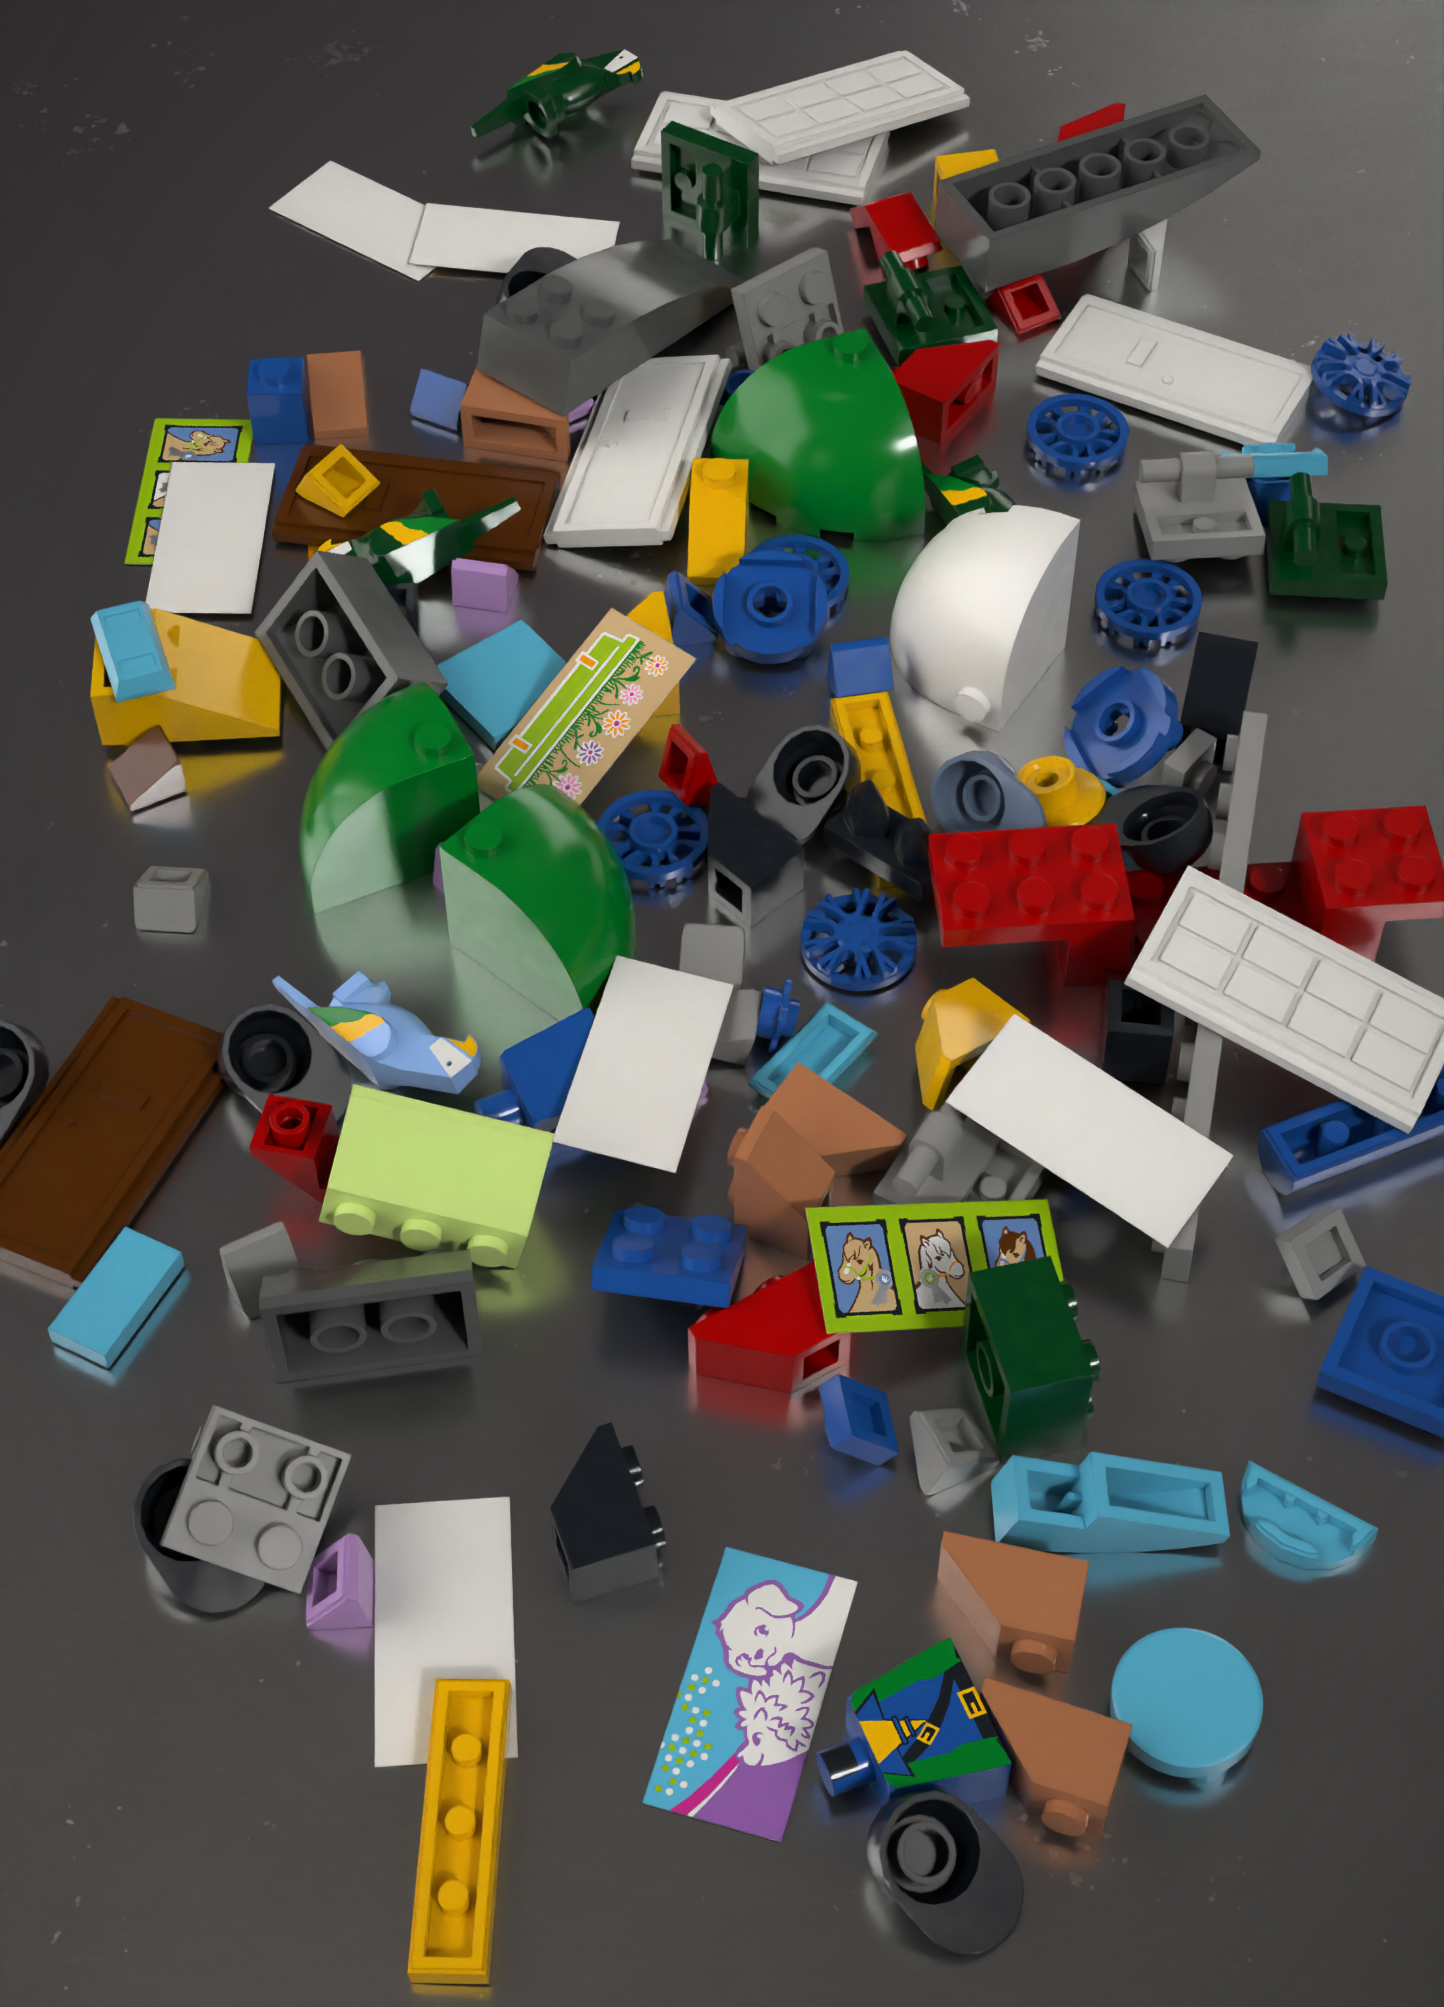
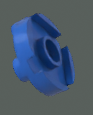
M761 550L749 553L740 558L739 565L732 568L727 575L725 572L722 574L713 592L714 624L724 641L726 650L735 657L745 658L752 662L778 664L791 661L792 659H802L813 651L815 642L823 633L826 625L828 598L824 582L818 574L816 577L810 569L804 566V560L789 552ZM772 596L776 597L778 606L786 607V609L781 613H777L775 617H764L763 613L757 612L754 609V606L764 605L765 597Z
M1124 666L1112 667L1092 678L1080 690L1071 706L1077 712L1073 720L1072 730L1065 726L1064 744L1071 761L1078 768L1091 772L1115 788H1124L1134 779L1150 771L1163 758L1166 752L1173 750L1179 744L1183 735L1182 724L1178 721V703L1173 690L1152 671L1139 667L1140 670H1128ZM1122 715L1127 716L1129 722L1125 729L1119 734L1112 736L1118 729L1117 719Z

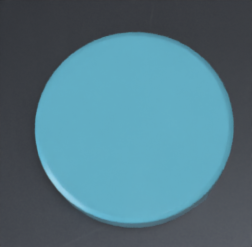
M1169 1628L1146 1635L1125 1652L1113 1676L1109 1706L1111 1718L1132 1724L1126 1752L1132 1753L1147 1766L1164 1774L1182 1778H1193L1199 1782L1209 1783L1222 1778L1227 1769L1240 1761L1252 1746L1262 1719L1263 1695L1254 1669L1244 1655L1233 1645L1203 1630Z

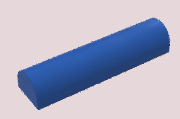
M1444 1064L1425 1106L1409 1134L1343 1099L1261 1129L1258 1138V1154L1262 1168L1271 1185L1280 1194L1289 1195L1444 1135Z

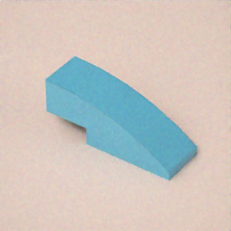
M1090 1452L1080 1465L1012 1455L991 1481L995 1542L1038 1551L1126 1553L1224 1543L1230 1537L1222 1472L1097 1452Z

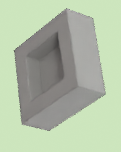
M1196 728L1164 762L1160 785L1187 787L1197 790L1204 796L1217 774V766L1213 765L1217 738Z
M1323 1205L1275 1238V1242L1301 1298L1318 1300L1366 1266L1341 1207Z

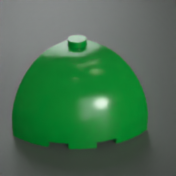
M865 328L844 332L790 349L758 368L731 395L723 407L712 433L710 459L749 460L748 509L756 505L775 515L777 525L815 537H819L820 529L854 533V541L857 542L887 541L924 534V478L912 421L892 371Z
M418 682L387 696L365 710L351 722L332 743L311 779L302 808L299 845L303 880L314 914L434 872L435 850L439 843L445 842L480 813L475 755L439 695L424 682Z
M547 784L526 786L508 793L492 803L439 846L450 944L556 1020L561 1021L588 1007L595 1017L616 956L633 959V954L636 953V924L631 888L623 864L613 844L599 824L574 799L555 786Z

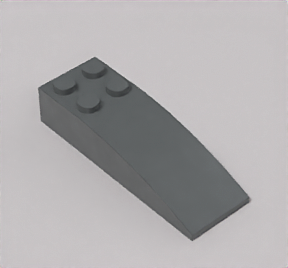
M1205 94L939 180L935 232L987 292L1076 262L1123 242L1164 221L1213 192L1260 160L1261 150Z
M669 239L643 240L612 246L583 256L550 272L483 314L477 369L563 417L734 303L731 289L746 282V280Z

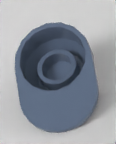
M969 751L946 760L935 773L930 788L931 807L938 823L947 833L1047 827L1046 816L1038 798L1019 781L1016 771L1010 763L990 751Z

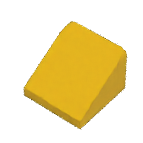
M340 444L304 476L295 491L303 498L344 518L381 483Z

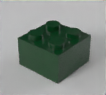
M1051 1256L974 1271L968 1274L960 1348L1000 1465L1006 1464L1012 1455L1034 1458L1080 1448L1086 1419L1093 1417L1094 1414L1091 1390L1093 1382L1100 1380L1101 1373L1098 1355L1090 1339L1081 1340L1075 1324L1078 1320V1305L1073 1287L1068 1280H1059Z

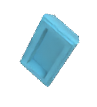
M139 600L98 610L90 618L117 703L176 689L147 603Z
M826 1001L748 1082V1086L769 1100L797 1062L833 1084L877 1037V1032Z

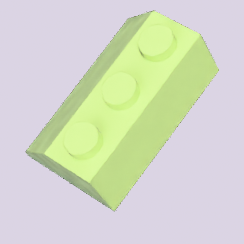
M353 1084L318 1222L334 1225L340 1231L351 1235L362 1236L372 1234L401 1241L405 1246L417 1251L447 1250L454 1252L470 1249L471 1261L477 1265L484 1267L505 1266L516 1269L530 1231L554 1133Z

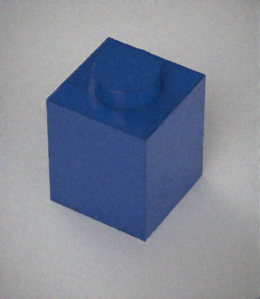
M304 357L249 359L247 401L255 445L309 443L311 405Z

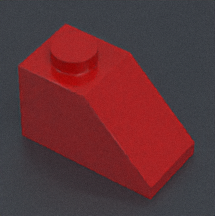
M983 340L917 349L901 366H896L891 370L903 395L916 434L942 444L996 386L1000 343L993 340Z

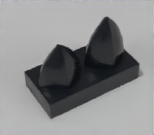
M871 780L858 783L848 794L845 807L824 826V843L919 901H922L933 890L927 849L928 836L934 833H932L923 819H909L887 806L880 791Z

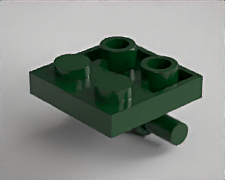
M671 121L661 130L663 216L700 230L703 233V257L707 260L716 261L722 258L723 239L748 249L759 238V153Z
M887 251L881 256L879 263L888 280L864 285L863 303L897 366H901L917 349L983 340L997 342L998 327L962 265L916 274L913 270L905 267L896 251Z
M1305 472L1293 474L1289 479L1290 500H1268L1265 523L1270 595L1384 600L1388 580L1381 506L1320 503L1313 497L1311 476Z

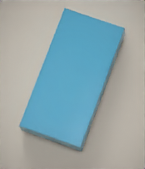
M125 1226L49 1326L48 1332L51 1341L109 1368L185 1266L182 1252Z

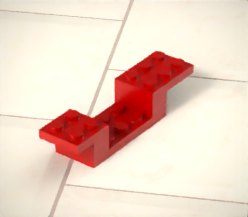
M1426 805L1302 812L1291 861L1247 864L1243 894L1375 962L1385 921L1444 918V868ZM1116 823L935 833L928 836L927 851L942 947L1054 941L1063 987L1105 985L1106 970L1130 972L1186 870L1184 869L1173 874H1154L1145 870L1125 871ZM1208 866L1193 867L1219 881V870L1208 869Z

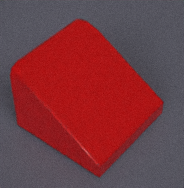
M1041 273L995 288L985 300L989 309L1016 337L1062 318Z
M671 724L658 776L686 806L710 805V790L718 782L708 753L680 724Z

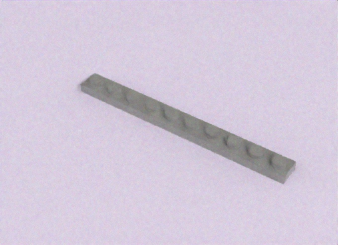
M1250 711L1243 712L1240 735H1227L1222 770L1234 772L1233 784L1220 783L1215 819L1227 821L1226 833L1213 832L1208 869L1220 871L1219 881L1241 893L1244 892L1268 714ZM1186 1017L1185 1026L1197 1027L1195 1043L1182 1041L1176 1080L1189 1082L1187 1098L1174 1097L1171 1115L1209 1139L1223 1036ZM1200 1204L1168 1248L1153 1239L1151 1251L1164 1253L1161 1279L1188 1283Z

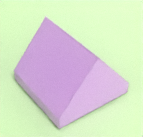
M456 558V560H452L451 566L452 605L508 613L519 574L506 564Z
M346 1534L313 1558L307 1575V1628L328 1630L373 1627L374 1560L358 1535Z

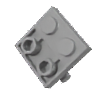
M812 247L731 289L742 337L741 341L726 348V357L730 358L733 367H738L747 362L749 370L756 371L771 359L790 349L844 333L826 250Z
M1214 451L1181 452L1178 453V457L1175 459L1140 460V481H1134L1133 502L1151 561L1182 562L1192 558L1211 557L1232 560L1249 555H1264L1266 535L1245 479L1254 475L1253 455L1215 456Z
M945 1102L943 1106L933 1111L928 1110L873 1192L872 1205L1032 1200L1050 1170Z
M212 1405L205 1426L199 1428L193 1442L191 1453L194 1455L159 1545L301 1594L352 1455Z

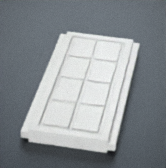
M904 50L711 105L710 115L716 119L717 125L752 151L759 153V156L771 165H779L969 107L970 97L964 94V88L909 51Z
M663 91V93H660L634 148L631 168L662 173L661 130L671 121L745 149H751L717 125L716 119L710 115L711 105L724 102L725 100ZM890 131L779 165H771L759 156V189L858 206L863 205L866 202L886 150Z
M1088 293L1080 298L1041 353L1040 360L1035 365L1036 375L1244 445L1267 442L1281 443L1315 388L1311 366Z
M719 355L650 358L599 392L543 537L546 544H557L558 548L662 545L663 541L672 540L691 486L693 458L701 457L732 369L730 358L720 359Z
M1189 865L1124 982L1125 985L1407 1134L1411 1132L1420 1116L1444 1064V998Z

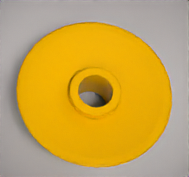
M1040 757L1025 764L1017 773L1019 781L1029 788L1041 803L1046 816L1047 827L1085 825L1100 812L1106 800V790L1103 783L1091 772L1075 767L1073 762L1065 757Z

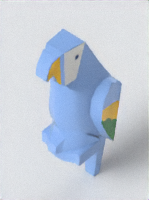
M357 971L333 993L334 998L328 1007H319L279 975L272 980L275 988L317 1028L319 1034L381 1090L396 1089L399 1086H411L459 1094L478 1074L482 1056L475 1039L468 1035L466 1040L462 1042L452 1038L434 1036L417 1016L403 1007L390 1004L391 992L385 981L375 983L369 977Z

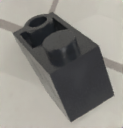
M1199 631L1180 720L1183 727V735L1175 750L1196 728H1199L1217 738L1213 765L1217 766V773L1232 776V771L1222 770L1227 735H1240L1243 712L1246 711L1259 642Z
M719 782L710 790L708 894L751 928L804 889L805 849L792 833L780 830L762 816L750 800L745 797H738Z
M1106 970L1100 1069L1116 1080L1165 1084L1174 1038L1175 1010L1125 985L1124 982L1130 972Z
M612 1422L596 1428L550 1507L554 1544L575 1604L658 1578L657 1550L666 1547V1538L656 1507L651 1505L643 1508L636 1488L644 1486L643 1475L636 1452L632 1445L621 1448Z

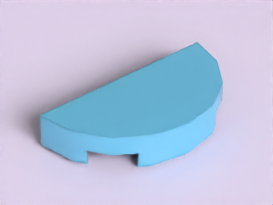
M1267 442L1247 444L1242 447V454H1230L1228 451H1223L1219 455H1253L1254 475L1253 477L1246 478L1291 477L1298 472H1305L1310 476H1328V456L1319 448H1314L1312 452H1296L1295 443Z
M1248 1461L1238 1494L1241 1519L1255 1543L1278 1561L1305 1570L1335 1569L1357 1560L1375 1541L1379 1528L1267 1469Z

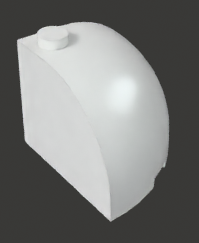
M1013 505L1008 512L986 513L984 508H980L953 519L945 529L932 538L906 574L896 598L891 620L890 646L893 658L898 669L913 688L933 703L962 716L968 721L976 722L997 732L1001 731L1065 648L1080 519L1060 512L1022 505Z

